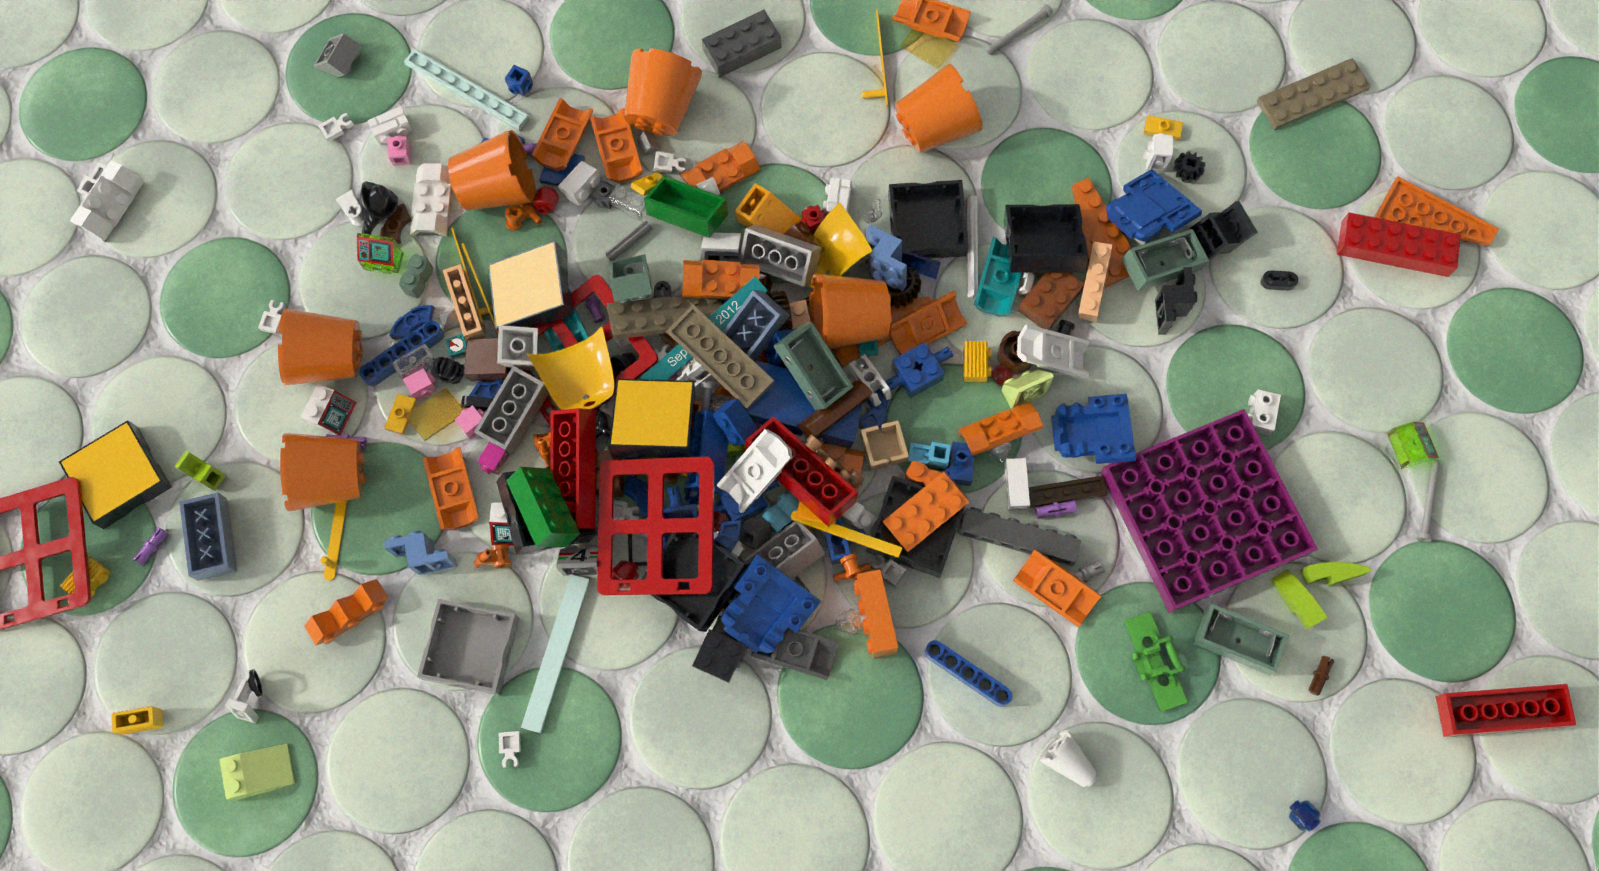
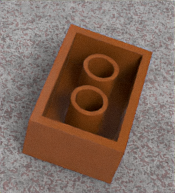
M1046 272L1021 301L1018 311L1040 328L1050 330L1081 293L1084 283L1069 272Z

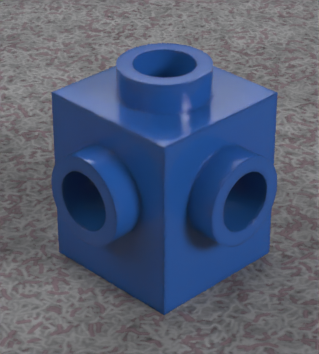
M516 65L512 66L505 77L508 90L515 95L519 94L524 97L533 86L530 73Z

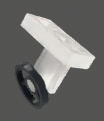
M252 669L249 670L248 681L242 680L234 698H229L225 706L236 718L256 724L259 716L246 704V701L251 691L257 697L262 696L263 691L256 670Z

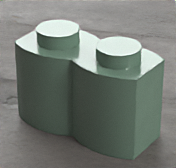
M414 254L408 262V270L400 278L399 285L406 295L419 298L424 292L425 282L432 275L433 266L427 257Z

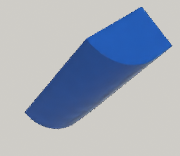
M709 410L695 412L690 457H709L714 461V493H722L723 490L717 484L725 474L729 440L713 417L715 412ZM687 473V489L699 491V473Z

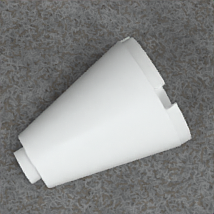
M1064 730L1059 733L1061 736L1059 739L1053 738L1045 746L1040 754L1043 758L1039 760L1044 765L1078 785L1090 787L1097 779L1095 777L1097 772L1071 733Z

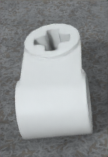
M350 190L336 198L337 203L352 224L362 226L364 218L361 213V205L353 191Z

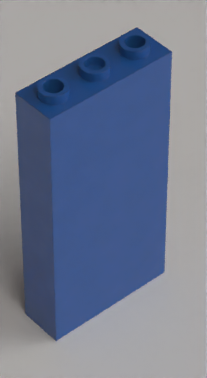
M755 360L754 362L775 383L749 410L746 408L745 410L754 423L764 425L774 416L792 433L802 435L803 432L797 424L816 410L794 377L788 374L786 368ZM862 405L819 438H823L824 442L851 448L855 441Z

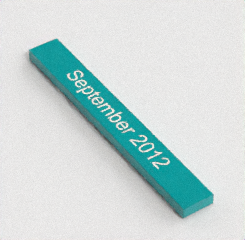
M754 276L711 314L708 319L723 331L753 290L764 291L765 293L768 290ZM677 344L640 378L667 380L687 363L692 356Z

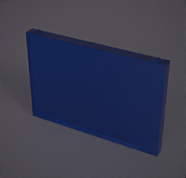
M902 249V262L904 264L909 263L910 268L915 267L916 272H919V274L937 279L941 262Z

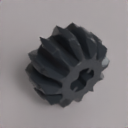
M1190 151L1186 152V154L1181 153L1174 161L1173 171L1177 172L1176 177L1181 176L1182 182L1187 179L1189 183L1193 179L1195 181L1199 180L1200 176L1205 172V162H1202L1203 156L1197 157V152L1191 154Z
M438 357L432 363V376L442 382L457 384L463 378L464 366L453 359Z

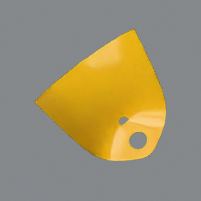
M840 202L829 212L813 235L821 241L822 247L825 249L819 256L816 274L827 275L825 272L829 270V275L842 276L853 264L872 252L864 235Z
M602 326L586 340L565 349L547 354L526 353L553 400L562 410L576 408L593 409L613 395L614 377ZM587 394L589 398L583 399V396ZM595 401V404L591 406H584L588 402Z

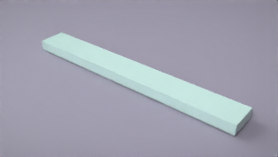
M413 49L404 61L406 66L518 131H521L530 119V116L416 49Z
M570 574L521 725L523 729L542 733L590 579Z

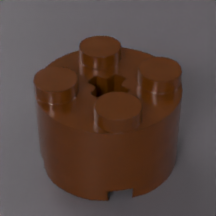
M1021 331L1007 333L1002 338L997 352V359L1000 365L1006 371L1015 375L1027 371L1033 365L1023 362L1017 356L1018 336Z

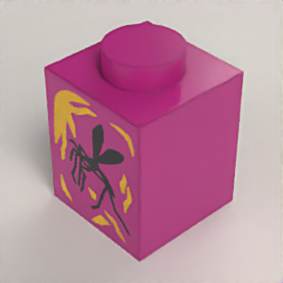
M489 442L477 462L482 466L480 469L488 474L493 472L498 475L510 455L506 450Z

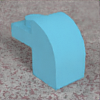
M911 442L907 463L918 461L929 469L946 468L949 462L951 445L931 442L929 446Z

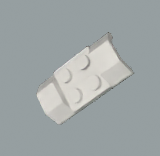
M110 161L70 222L84 228L99 240L105 242L143 185V180L124 166Z
M423 163L417 168L411 211V236H415L419 232H430L447 237L452 195L448 166Z
M1028 324L1023 327L1018 336L1017 356L1023 362L1068 375L1074 374L1089 377V373L1083 369V353L1089 345L1088 340Z
M764 429L720 480L717 486L728 492L739 504V512L744 513L754 500L758 499L782 472L783 467L792 458V450L780 436L768 429Z

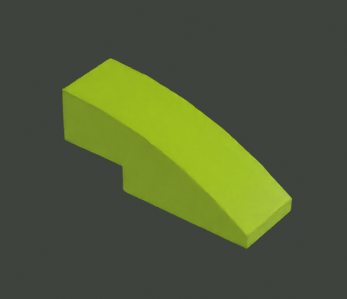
M1326 562L1306 566L1301 569L1306 585L1325 579L1327 585L1332 586L1364 576L1371 572L1370 567L1347 562Z
M1288 570L1270 579L1292 614L1295 613L1306 630L1328 618L1313 596Z

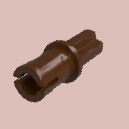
M1322 656L1317 670L1313 671L1314 677L1308 689L1313 695L1319 696L1325 681L1329 680L1328 675L1334 660H1330L1328 656Z

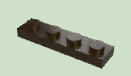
M1104 475L1028 487L1030 508L1051 505L1054 502L1062 503L1107 496L1108 494Z

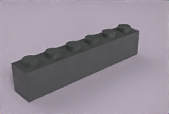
M975 507L966 508L959 535L1030 555L1036 549L1050 560L1069 566H1074L1076 563L1081 540L1077 539L1075 535H1061L1054 529L1048 528L1044 530L1040 529L1036 524L1027 523L1026 525L1019 523L1020 521L1014 518L1004 519L1000 518L1001 516L996 513L986 514L981 509Z

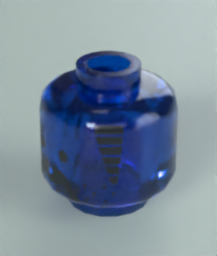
M1297 800L1289 807L1291 810L1289 819L1299 830L1311 832L1321 823V813L1310 801L1300 802Z

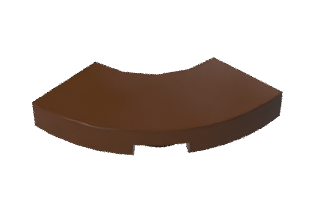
M404 203L399 205L394 213L387 217L381 228L380 239L393 242V247L401 244V232L405 225L412 221Z

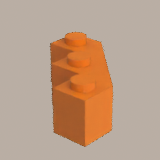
M377 579L362 583L353 595L337 599L328 611L311 616L304 627L315 645L329 644L336 637L348 629L357 626L371 614L383 609L389 597Z

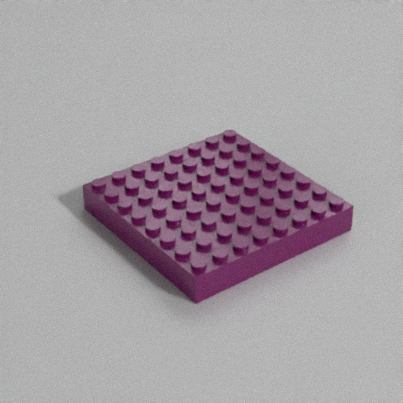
M1245 409L1135 453L1136 461L1111 463L1104 466L1100 472L1101 475H1104L1106 486L1169 614L1318 550Z

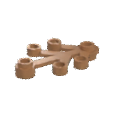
M811 434L808 437V442L805 445L822 458L824 456L827 457L825 461L827 465L833 470L841 469L839 474L855 487L858 484L860 486L863 485L864 478L854 469L849 472L821 448L823 443Z

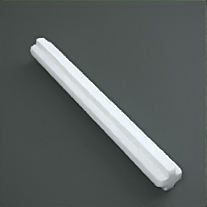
M970 195L967 197V233L969 243L967 253L968 298L975 299L979 286L978 197Z

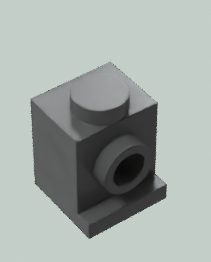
M602 176L599 185L592 195L594 203L601 208L606 207L610 209L621 192L619 184Z

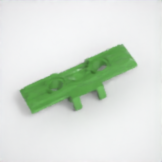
M1151 612L1124 620L1136 650L1131 656L1141 680H1148L1160 711L1163 712L1188 703L1176 675L1179 672L1185 671L1186 668L1180 662L1172 642V635L1161 638ZM1144 637L1152 639V647H1144L1142 643ZM1163 643L1174 666L1173 670H1170L1167 665L1163 664L1159 654L1161 650L1160 645ZM1160 675H1165L1168 678L1167 686H1161L1158 683Z

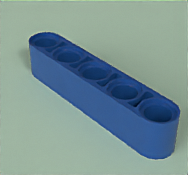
M436 321L426 322L363 365L360 369L361 378L370 386L378 385L439 343L444 338L443 329ZM437 329L436 333L430 334L432 330ZM422 340L420 344L415 345L416 341ZM401 351H406L404 355L399 356ZM390 361L388 366L383 367L385 362ZM374 372L372 377L367 378L369 373Z
M933 640L927 644L925 656L931 662L999 707L1006 706L1011 701L1012 692L1008 687L941 642ZM936 646L940 653L932 655L929 652V648ZM949 657L954 658L956 666H948L946 659ZM970 669L973 672V677L965 678L963 670ZM980 681H988L990 689L983 690L980 687ZM998 692L1006 694L1007 700L1005 702L998 700Z

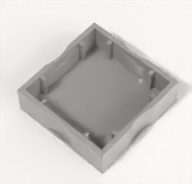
M438 599L431 623L430 638L424 649L417 678L500 696L520 618L513 613L488 608L478 609L466 604Z

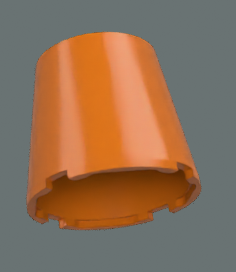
M642 48L634 50L630 63L624 114L625 121L639 130L658 136L676 135L701 80L702 70L699 67L694 68L691 66L692 62L671 52L650 48L649 52H645Z
M951 64L943 67L894 104L897 113L895 114L896 118L903 127L902 132L918 153L983 130L981 128L983 126L982 119L970 91H965L961 83L964 80Z
M513 130L505 131L449 158L450 184L459 203L466 211L526 204L534 200L536 186L532 168L528 169L525 158H528V155L520 138Z
M824 274L813 275L811 286H814V292H810V322L813 323L829 349L887 338L890 324L892 323L890 307L891 296L885 281Z
M294 309L283 310L278 332L282 334V345L278 344V365L282 383H285V385H296L356 378L358 376L361 358H363V346H361L362 330H360L357 320Z
M296 433L283 434L282 443H285V448H281L280 473L282 494L287 495L288 499L284 503L287 511H296L362 498L363 484H366V473H363L365 454L361 451L359 439Z

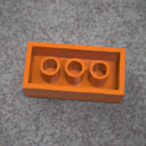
M943 471L882 522L905 550L909 552L968 504L970 500L949 474Z
M881 570L857 574L853 588L855 596L860 598L857 605L859 614L864 616L862 620L864 635L868 634L869 638L866 642L868 654H872L873 659L897 654L898 643Z

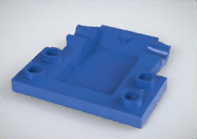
M1152 169L1125 184L1123 191L1126 194L1118 199H1114L1106 206L1107 218L1129 238H1135L1143 242H1149L1154 235L1156 237L1159 236L1161 229L1165 227L1171 232H1175L1202 214V210Z
M1127 394L1088 397V406H1082L1078 402L1071 406L1063 403L1056 409L1055 415H1051L1054 449L1059 451L1062 457L1077 458L1095 455L1096 464L1136 461Z
M757 554L733 585L741 594L727 606L721 620L725 625V632L746 645L753 652L770 653L774 652L776 645L783 640L784 631L789 627L797 633L821 601Z

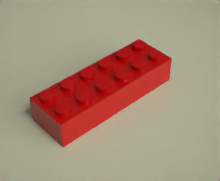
M1348 212L1341 221L1337 255L1449 277L1458 267L1461 234Z
M582 408L551 411L550 471L578 529H595L596 410Z
M774 416L745 440L746 451L764 429H768L780 436L792 450V458L775 479L828 527L857 502L858 491Z
M1568 684L1455 692L1436 696L1443 737L1565 728L1576 725Z

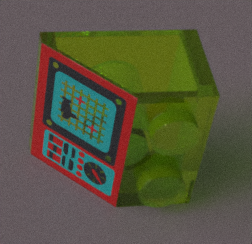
M357 233V261L364 270H379L385 274L399 273L404 253L394 238Z
M1411 422L1396 426L1387 433L1401 469L1439 458L1424 422Z

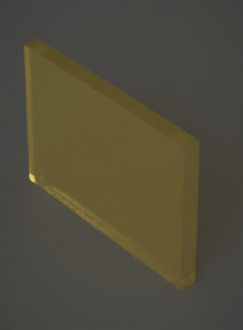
M912 29L900 47L939 69L956 47V44L944 37L938 38Z
M445 388L406 413L405 417L423 440L426 441L453 423L454 419L464 409Z

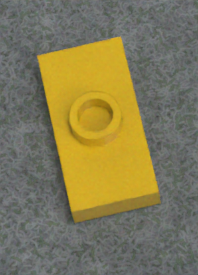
M1147 115L1143 134L1154 136V134L1165 133L1173 135V140L1179 141L1183 122Z
M658 172L633 181L631 188L643 196L648 195L663 175Z
M397 394L385 424V430L404 435L417 400L409 396Z

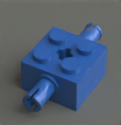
M924 342L893 359L891 368L896 375L885 381L890 391L902 385L910 398L943 381L945 372L941 368L940 363L954 357L952 351H949L950 348L947 346L933 354Z
M774 480L744 513L739 512V504L728 492L723 490L722 493H717L720 503L714 505V518L725 513L728 514L731 521L741 520L742 523L762 513L768 506L764 493L779 487L777 480Z
M675 486L674 491L673 487L667 488L670 505L664 508L665 519L697 518L699 516L697 502L690 504L682 503L680 486ZM666 533L664 535L663 549L665 547L666 541L669 539L672 533Z

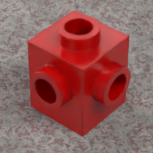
M819 205L808 206L801 212L802 219H800V222L802 221L810 228V232L814 234L827 214L824 209H820Z

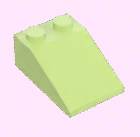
M1039 369L1033 372L1028 370L1017 379L1013 377L1006 380L1001 391L1012 409L1046 395L1054 376L1052 373Z
M288 744L239 753L219 759L226 800L237 801L295 784Z

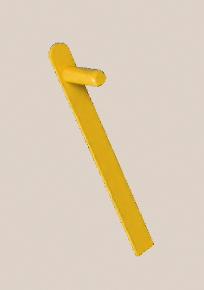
M876 10L884 89L863 91L861 93L862 98L885 96L886 106H888L878 10Z
M451 228L467 276V280L477 307V311L482 326L484 327L485 325L482 316L488 314V311L486 307L480 309L478 307V303L468 276V272L458 245L455 232L453 228ZM490 305L489 308L492 313L494 312L493 305Z
M462 243L463 251L465 253V256L467 258V261L469 263V266L471 268V271L473 273V276L475 278V281L477 283V286L479 288V291L481 293V296L483 298L488 314L495 329L494 318L488 306L487 300L485 298V295L483 293V290L481 288V285L479 283V280L477 278V275L475 273V270L473 268L464 243Z
M347 501L337 502L335 505L327 557L323 556L320 559V562L325 565L324 578L327 581H332L335 578Z
M797 511L791 513V519L803 524L810 532H812L813 527L898 558L903 549L897 545L837 524L828 527L819 522L797 519Z

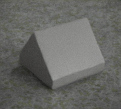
M643 132L637 139L644 156L660 150L653 133Z

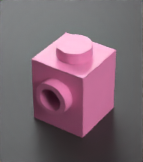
M398 135L388 138V158L393 166L411 164V144L406 136Z
M424 368L403 379L411 395L416 400L428 397L436 390L433 384L436 382L431 372L427 373Z
M472 405L470 408L462 410L460 415L454 420L470 439L476 435L474 431L484 413L481 409L476 410Z

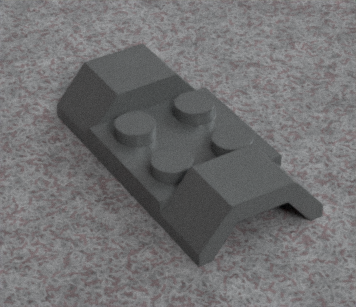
M788 627L784 631L783 640L776 645L774 652L764 653L758 651L755 653L752 651L751 657L806 675L828 680L839 641L800 629L796 633Z

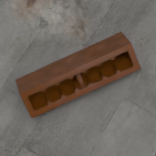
M856 380L852 383L853 387L826 409L814 411L797 426L807 438L811 434L819 438L866 402L873 393L871 389L863 382Z

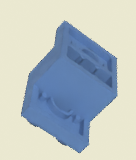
M869 225L866 229V240L872 249V252L869 253L870 275L876 280L885 281L894 289L903 291L906 287L907 265L902 263V240Z
M421 531L411 532L409 536L404 537L400 535L392 536L390 540L384 541L385 549L395 557L406 555L408 567L418 575L457 566L456 559L444 549L434 550L433 540L425 533H421Z

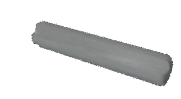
M643 221L605 253L606 257L610 261L615 260L652 229L651 225L647 221Z

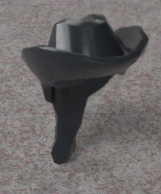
M365 181L362 183L360 193L361 213L364 218L361 237L370 238L373 229L378 223L394 213L398 206V197L383 185Z

